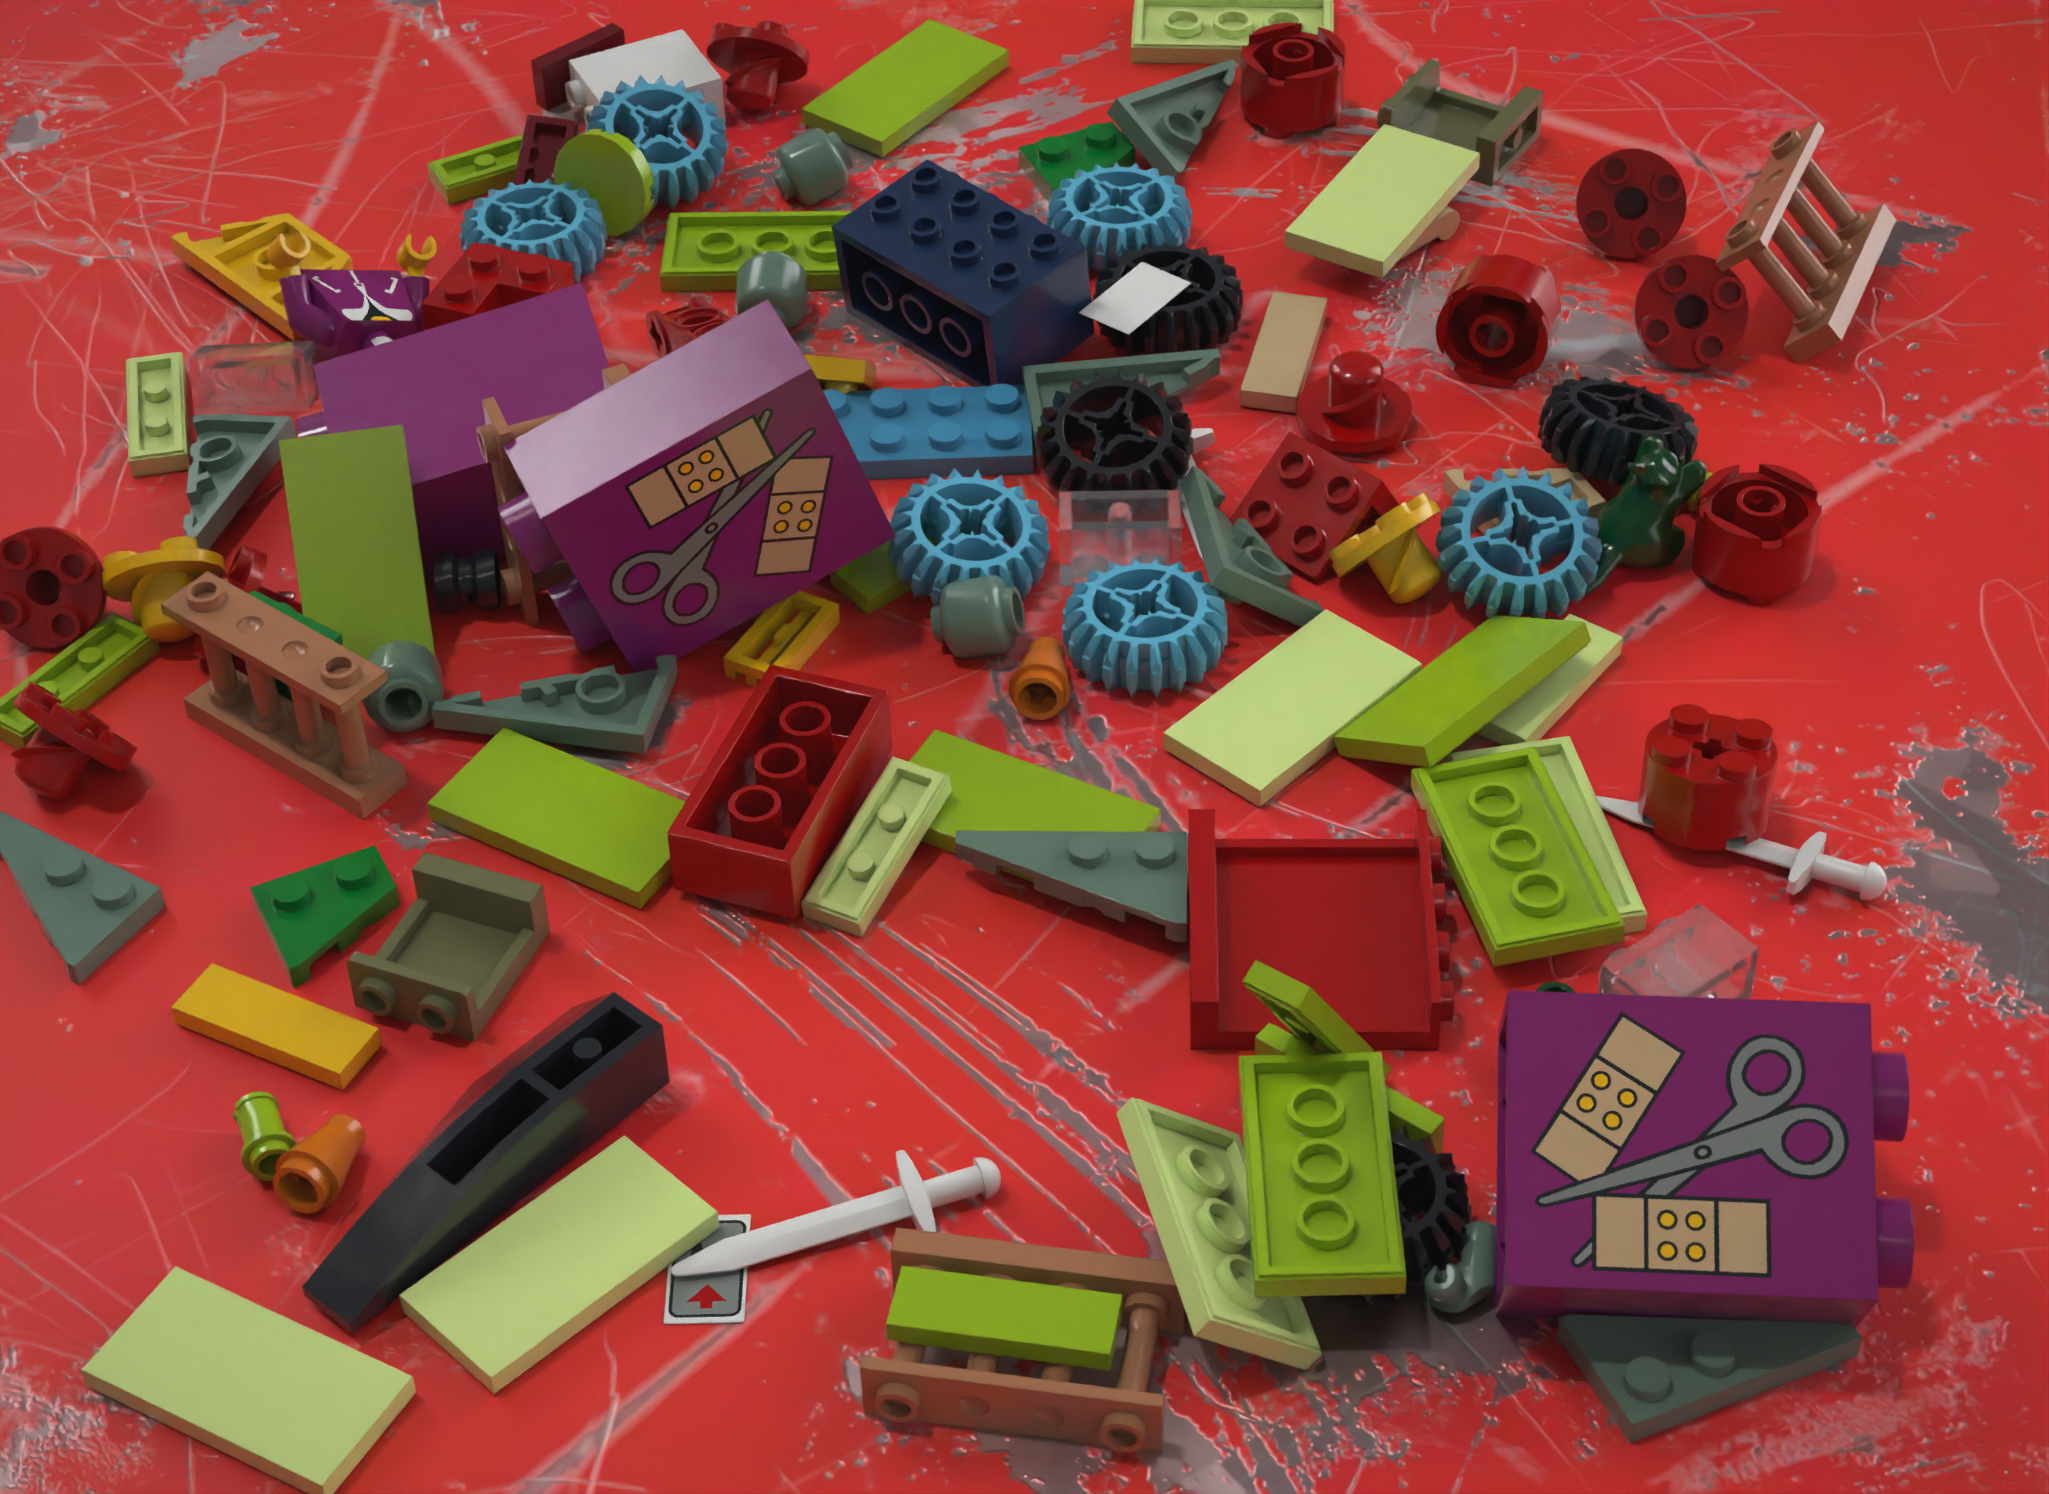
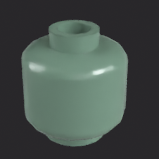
M810 128L777 148L775 155L778 168L772 171L771 175L786 200L795 196L802 204L814 206L843 190L848 185V171L853 168V162L846 147L834 131L826 134L820 128Z
M779 251L761 252L745 261L739 268L736 279L735 311L737 316L768 299L787 330L797 327L804 320L807 308L808 278L804 268L787 254Z
M997 575L949 583L942 590L939 606L931 608V627L938 643L946 642L951 653L960 660L1008 652L1013 648L1016 637L1024 634L1025 612L1020 593L1015 586L1008 587L1006 582Z
M412 641L387 643L370 654L367 660L385 669L388 681L362 700L368 716L380 727L392 732H412L424 728L433 720L431 709L434 702L443 701V672L438 659L426 647Z

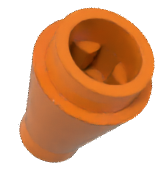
M1040 637L1030 644L1027 655L1009 682V696L1017 710L1024 716L1035 720H1044L1056 715L1067 705L1071 695L1064 661L1065 649L1058 640L1052 637Z
M335 1114L324 1126L282 1154L276 1162V1173L273 1177V1187L280 1200L291 1209L308 1214L315 1213L321 1208L334 1204L355 1156L366 1140V1134L361 1124L349 1115Z

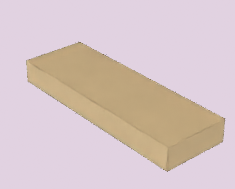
M1273 291L1240 389V406L1296 413L1297 400L1304 389L1327 316L1328 298Z

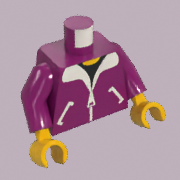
M298 231L290 239L288 248L285 243L284 234L280 233L270 244L267 250V258L272 266L284 273V278L279 279L289 327L294 333L311 342L326 360L424 331L425 322L422 302L430 294V279L424 277V270L437 252L435 239L432 236H428L423 244L422 254L420 255L412 249L411 234H408L396 255L398 264L407 271V276L402 277L399 271L300 269L299 263L310 253L311 249L307 235Z

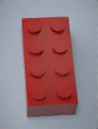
M770 664L667 831L674 889L796 919L802 908L800 903L839 843L892 749L889 691Z

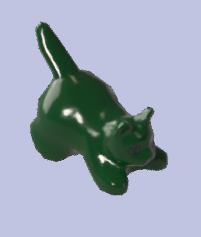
M1651 435L1643 439L1635 462L1627 464L1630 474L1619 494L1608 501L1597 514L1596 518L1599 525L1597 539L1601 540L1602 552L1596 564L1598 565V571L1595 580L1590 585H1587L1585 596L1600 587L1617 565L1641 569L1646 567L1661 569L1670 565L1679 556L1685 545V532L1680 527L1674 525L1673 520L1682 506L1705 482L1707 469L1704 462L1693 460L1686 465L1680 466L1676 455L1664 448L1663 442L1658 436Z

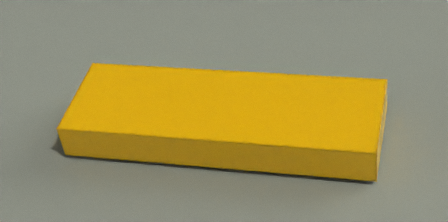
M214 963L210 964L171 1007L175 1023L341 1090L345 1089L382 1045L378 1027Z

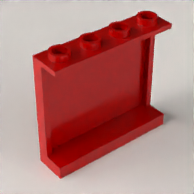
M1188 809L1190 1049H1255V1037L1268 1023L1276 1025L1296 1036L1245 988L1246 984L1243 982V979L1255 960L1311 987L1373 1050H1438L1440 1023L1453 1021L1454 991L1452 980H1440V972L1449 971L1448 931H1436V923H1444L1445 886L1444 883H1432V876H1440L1441 839L1440 836L1428 835L1426 809H1416L1414 839H1215V809Z

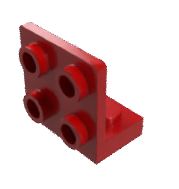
M1289 432L1229 520L1234 525L1238 518L1246 519L1270 546L1271 551L1280 561L1312 580L1320 581L1333 563L1328 555L1331 550L1348 540L1360 523L1367 524L1370 518L1376 521L1397 507L1399 503L1381 479Z

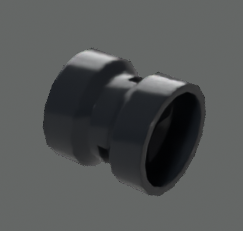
M496 549L477 550L469 559L467 557H459L454 552L434 554V586L437 607L440 613L457 612L463 605H470V602H475L482 610L501 608L500 566Z

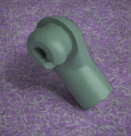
M1482 1221L1466 1224L1467 1236L1461 1250V1262L1455 1265L1449 1263L1443 1271H1440L1438 1266L1435 1265L1425 1277L1424 1287L1432 1307L1444 1313H1460L1494 1292L1496 1289L1495 1225Z

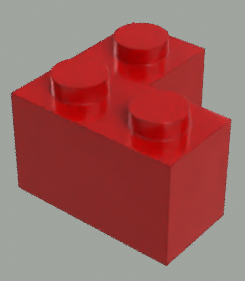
M473 242L422 302L425 328L429 330L573 286L575 282L572 263L551 259L541 254H528L500 248L493 244Z

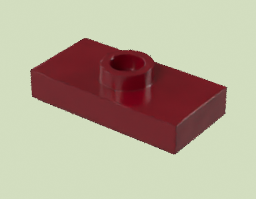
M611 23L531 60L536 104L549 111L568 102L565 91V83L571 81L568 60L625 45L624 29Z
M527 115L513 184H526L529 179L532 183H544L546 180L552 179L554 185H556L554 169L557 155L567 141L580 135V121Z

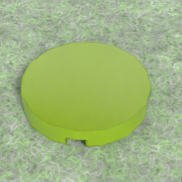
M590 129L567 141L557 155L554 169L555 184L561 185L568 182L572 184L574 190H587L589 198L598 200L603 221L606 222L607 236H618L640 225L652 210L654 198L650 200V187L654 185L652 170L643 153L627 137L616 132L612 135L607 132H600L603 129Z

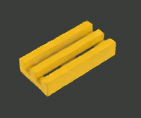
M798 591L766 609L724 656L725 676L736 680L743 673L746 676V684L757 687L770 664L799 671L840 623L839 604ZM798 608L802 609L790 624L786 623ZM774 637V642L758 660L754 659Z

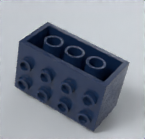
M928 159L832 225L846 312L972 387L992 386L995 384L1022 385V366L1056 363L1095 333L1093 319L1079 314L1081 310L1092 302L1086 247L1076 239L1065 236L1040 222L1036 217L1027 215L1000 200L996 195L980 189L962 179L958 174L950 172Z

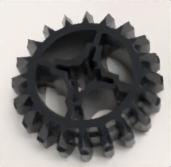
M1165 241L1159 247H1150L1147 244H1142L1140 251L1137 252L1128 249L1123 250L1120 259H1109L1106 269L1098 272V281L1095 283L1093 301L1141 262L1191 282L1187 288L1129 335L1096 321L1100 327V335L1110 337L1111 346L1113 347L1126 346L1128 355L1133 356L1138 353L1151 355L1215 349L1216 344L1228 343L1231 332L1238 330V321L1241 319V308L1243 307V290L1240 289V280L1236 277V269L1233 266L1225 265L1224 256H1209L1207 247L1193 250L1188 248L1186 242L1180 246H1168Z
M1120 368L1113 379H1103L1095 370L1091 378L1092 383L1084 384L1073 378L1070 394L1055 391V396L1052 400L1053 407L1043 408V413L1040 417L1041 426L1037 427L1038 431L1035 433L1036 448L1039 449L1037 451V464L1041 469V473L1045 474L1046 483L1050 487V491L1060 490L1061 498L1066 505L1080 500L1081 508L1086 515L1096 506L1104 507V512L1109 519L1116 511L1115 508L1126 507V510L1134 517L1139 503L1144 502L1156 509L1160 501V493L1174 496L1177 480L1185 479L1189 471V460H1191V455L1194 452V442L1191 437L1192 423L1190 418H1188V413L1183 412V405L1178 395L1168 396V390L1165 388L1163 381L1148 387V381L1143 372L1133 380H1126ZM1149 430H1150L1155 436L1149 435ZM1071 449L1080 451L1081 457L1092 461V464L1078 457Z
M1585 376L1580 377L1579 381L1568 379L1564 380L1560 385L1553 386L1551 394L1542 407L1538 421L1540 428L1537 437L1542 441L1541 448L1550 453L1551 458L1556 463L1567 464L1568 470L1571 473L1580 472L1589 476L1590 481L1597 479L1607 482L1611 487L1614 484L1623 486L1630 474L1627 464L1635 462L1639 447L1646 436H1658L1662 440L1664 448L1674 453L1679 465L1682 466L1688 464L1694 458L1698 445L1696 439L1699 429L1694 425L1695 419L1689 413L1683 412L1684 408L1679 403L1667 401V397L1664 394H1654L1647 391L1646 386L1636 387L1629 385L1626 380L1620 383L1611 381L1606 377L1594 380Z
M1404 1125L1397 1132L1390 1134L1406 1283L1421 1291H1425V1277L1433 1266L1437 1265L1440 1271L1446 1269L1447 1264L1453 1262V1258L1460 1257L1467 1236L1465 1225L1471 1221V1205L1468 1204V1186L1465 1182V1174L1455 1171L1456 1166L1453 1163L1452 1153H1436V1148L1430 1137H1425L1415 1142L1410 1140L1407 1127ZM1424 1211L1426 1215L1417 1223L1411 1225L1412 1216ZM1373 1294L1364 1295L1367 1302ZM1391 1294V1295H1392L1396 1300H1398V1298H1399V1296H1400L1401 1294Z

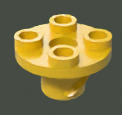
M1425 492L1407 503L1406 501L1377 519L1375 521L1376 525L1360 535H1354L1331 550L1328 555L1334 563L1332 565L1333 569L1340 578L1367 562L1393 602L1402 604L1418 599L1438 583L1442 571L1416 529L1438 515L1441 509L1434 499L1430 501Z
M189 536L166 539L160 543L159 550L143 553L118 551L110 553L102 559L104 567L102 582L103 589L107 591V596L114 600L130 602L134 619L142 627L143 634L161 643L186 640L196 634V632L164 615L161 603L207 571L218 577L222 572L226 573L224 558L216 552L198 548L197 539Z

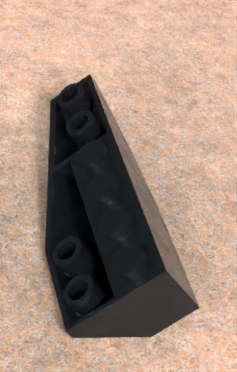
M615 992L569 1009L470 1085L302 1286L304 1296L353 1334L397 1299L401 1293L430 1273L670 1082L663 1025Z

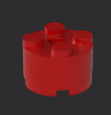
M1293 22L1272 24L1254 31L1249 36V44L1246 47L1242 46L1240 107L1244 115L1255 124L1264 127V134L1267 137L1279 140L1290 138L1294 132L1309 131L1320 127L1330 128L1338 125L1341 120L1344 95L1345 46L1342 40L1333 32L1318 27V35L1302 32V23Z
M1480 255L1474 257L1469 262V265L1457 276L1436 323L1437 345L1442 355L1445 351L1455 364L1454 370L1466 380L1487 387H1506L1517 383L1519 378L1531 372L1534 373L1544 361L1561 318V302L1556 289L1554 275L1548 269L1536 266L1516 256Z
M1759 464L1758 472L1739 473L1740 465L1729 466L1712 474L1701 487L1692 547V571L1698 577L1709 580L1720 588L1741 594L1751 604L1768 605L1777 600L1778 594L1797 588L1810 576L1814 566L1822 505L1819 506L1816 500L1818 492L1814 485L1808 479L1792 470L1776 465Z
M1683 704L1673 707L1670 710L1669 719L1655 725L1646 737L1638 799V814L1642 821L1645 815H1647L1654 821L1653 832L1670 843L1697 850H1726L1727 839L1745 835V845L1759 839L1767 830L1778 761V751L1772 741V727L1759 719L1747 718L1738 720L1727 716L1709 714L1704 708L1697 705Z

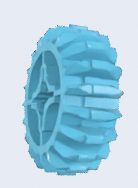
M662 74L652 84H648L640 75L637 81H635V87H631L620 80L615 93L604 91L600 104L593 105V110L589 114V125L585 129V132L590 129H603L600 132H607L611 135L615 132L627 137L643 153L652 170L654 185L650 187V200L654 198L652 209L658 201H665L673 210L676 204H678L679 197L693 204L698 196V191L708 193L713 186L714 179H719L720 174L723 172L724 158L727 157L728 142L725 136L726 126L724 119L717 117L716 103H703L704 97L701 89L691 93L686 92L683 79L675 86L666 85ZM684 133L694 142L696 150L687 145V138L683 136Z
M1115 163L1114 167L1110 168L1094 165L1092 172L1076 171L1074 179L1067 178L1061 180L1060 188L1051 192V201L1048 204L1049 213L1046 214V225L1067 237L1076 239L1086 247L1088 271L1096 270L1099 272L1106 269L1107 261L1113 258L1120 259L1123 250L1128 249L1137 252L1140 251L1142 244H1147L1150 247L1162 246L1164 241L1168 246H1180L1184 242L1187 243L1190 238L1192 209L1189 207V199L1186 197L1185 187L1175 185L1173 176H1160L1157 168L1145 171L1141 170L1137 163L1131 167H1120Z
M529 179L526 184L514 185L509 182L504 190L490 189L488 198L475 199L473 208L464 211V222L461 224L462 233L460 234L463 252L473 242L488 243L504 249L528 254H541L551 259L570 262L573 267L575 284L579 283L580 275L594 273L595 264L603 261V251L606 248L605 239H607L606 222L603 221L598 200L589 198L587 190H574L571 183L565 182L561 185H554L552 179H548L544 183H532Z
M1525 466L1517 471L1516 478H1509L1499 467L1493 473L1491 483L1477 475L1471 481L1469 491L1459 488L1458 492L1453 496L1451 506H1447L1446 510L1443 511L1440 520L1442 528L1437 532L1435 542L1437 551L1440 552L1438 567L1442 573L1449 574L1447 585L1449 586L1450 593L1466 591L1464 597L1466 609L1482 603L1487 606L1485 611L1487 619L1497 615L1498 611L1509 613L1508 616L1521 617L1522 613H1528L1531 618L1545 619L1547 609L1561 617L1567 611L1569 601L1579 603L1585 596L1587 585H1590L1595 580L1598 571V565L1596 564L1602 552L1601 540L1597 539L1599 532L1598 519L1587 517L1589 511L1587 499L1570 501L1573 493L1570 482L1557 489L1550 486L1551 477L1549 471L1543 474L1539 481L1528 478L1529 474ZM1494 518L1499 519L1498 526L1485 530L1484 536L1471 538L1472 533L1479 526ZM1565 553L1566 559L1559 566L1547 573L1539 574L1538 569L1541 564L1551 562L1553 555Z
M954 468L946 480L931 473L925 485L912 483L907 497L899 498L898 504L894 508L892 521L889 522L896 537L889 541L888 556L890 558V565L896 567L899 583L911 584L914 599L930 595L933 606H939L942 590L947 584L988 575L999 576L1006 582L1008 587L1015 586L1020 593L1021 599L1025 601L1027 593L1031 591V586H1038V582L1043 576L1045 562L1048 561L1050 544L1048 543L1049 529L1047 518L1040 516L1038 501L1025 500L1022 486L1006 488L1002 475L992 481L982 479L979 469H977L972 477H962ZM926 536L935 541L934 546L930 543Z
M1133 557L1130 565L1120 566L1114 562H1109L1106 573L1096 570L1089 571L1087 582L1074 584L1073 594L1070 598L1066 599V607L1063 609L1062 641L1066 646V653L1069 654L1072 660L1073 669L1083 670L1087 682L1103 681L1107 692H1111L1119 687L1127 688L1131 698L1138 690H1150L1157 698L1160 690L1169 687L1181 693L1186 681L1202 683L1204 672L1216 670L1217 662L1221 655L1224 654V646L1228 640V612L1225 609V601L1220 598L1217 589L1211 587L1209 582H1204L1202 571L1185 573L1182 562H1177L1169 567L1162 565L1158 557L1152 563H1139Z

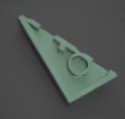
M1232 58L1116 98L1107 114L1153 168L1158 169L1160 176H1173L1176 182L1185 169V164L1201 140L1202 134L1216 113L1220 101L1236 77L1235 71L1239 65Z
M1219 349L1022 366V385L1031 419L1036 463L1037 451L1039 449L1036 448L1035 433L1038 431L1037 427L1041 426L1040 417L1043 413V408L1053 407L1052 400L1055 396V391L1070 394L1073 378L1084 384L1092 383L1091 378L1095 370L1103 379H1113L1120 368L1126 380H1133L1143 372L1148 381V387L1163 381L1165 388L1168 390V396H1176L1220 374L1221 356Z
M197 412L195 414L193 425L197 432V443L191 444L190 456L193 462L188 468L186 489L191 509L190 514L184 515L183 530L186 536L197 539L198 548L210 549L274 465L280 460L279 440L292 439L298 436L290 416Z
M1192 466L1181 486L1210 585L1217 589L1218 595L1234 604H1240L1242 601L1247 602L1300 627H1303L1323 612L1322 607L1317 601L1304 599L1288 590L1287 585L1294 574L1273 554L1270 546L1246 519L1238 518L1234 525L1219 509L1226 495L1214 481L1206 476L1203 470Z
M676 656L656 657L657 669L626 675H619L616 673L614 665L595 668L584 674L569 673L520 683L521 695L485 702L481 700L480 691L455 695L450 699L434 702L431 709L434 728L496 735L504 727L537 741L646 754L678 676Z
M0 811V860H4L11 871L15 886L34 918L39 919L49 944L55 946L64 962L70 980L80 985L165 907L162 890L160 887Z
M956 831V859L966 860L974 868L996 876L1002 869V866L1033 877L1034 890L1080 907H1094L1105 916L1124 923L1131 914L1164 925L1165 938L1176 942H1187V832Z
M1568 1314L1560 1317L1557 1337L1629 1443L1858 1356L1862 1339L1852 1324L1581 1314Z

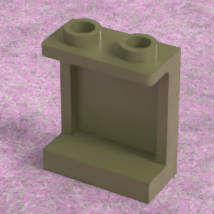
M1429 59L1415 74H1411L1407 78L1405 84L1391 99L1387 98L1383 102L1378 113L1377 126L1380 129L1386 124L1479 152V169L1469 180L1493 187L1540 136L1543 91L1524 86L1503 107L1442 88L1439 84L1440 62Z
M424 852L412 868L417 894L414 903L375 956L354 952L346 962L355 1006L366 1009L375 1015H387L424 1026L435 1033H447L475 1042L550 932L543 885Z

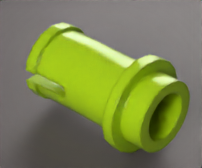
M251 1092L236 1102L235 1109L238 1111H233L234 1120L239 1127L244 1143L241 1149V1161L245 1169L258 1179L271 1181L276 1173L275 1166L278 1158L297 1143L294 1137L284 1129L279 1113V1104L275 1096L268 1092Z

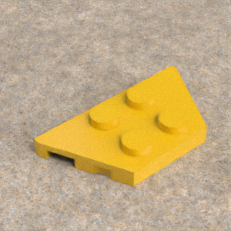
M289 213L262 217L253 222L240 221L220 225L222 237L195 242L189 240L187 232L177 233L170 237L174 255L293 341L302 337L294 333L289 327L279 279L284 278V273L272 266L267 258V250L270 244L280 233H283L285 243L289 248L290 239L298 231H301L307 235L311 249L310 253L299 263L300 269L353 270L352 258L349 254Z

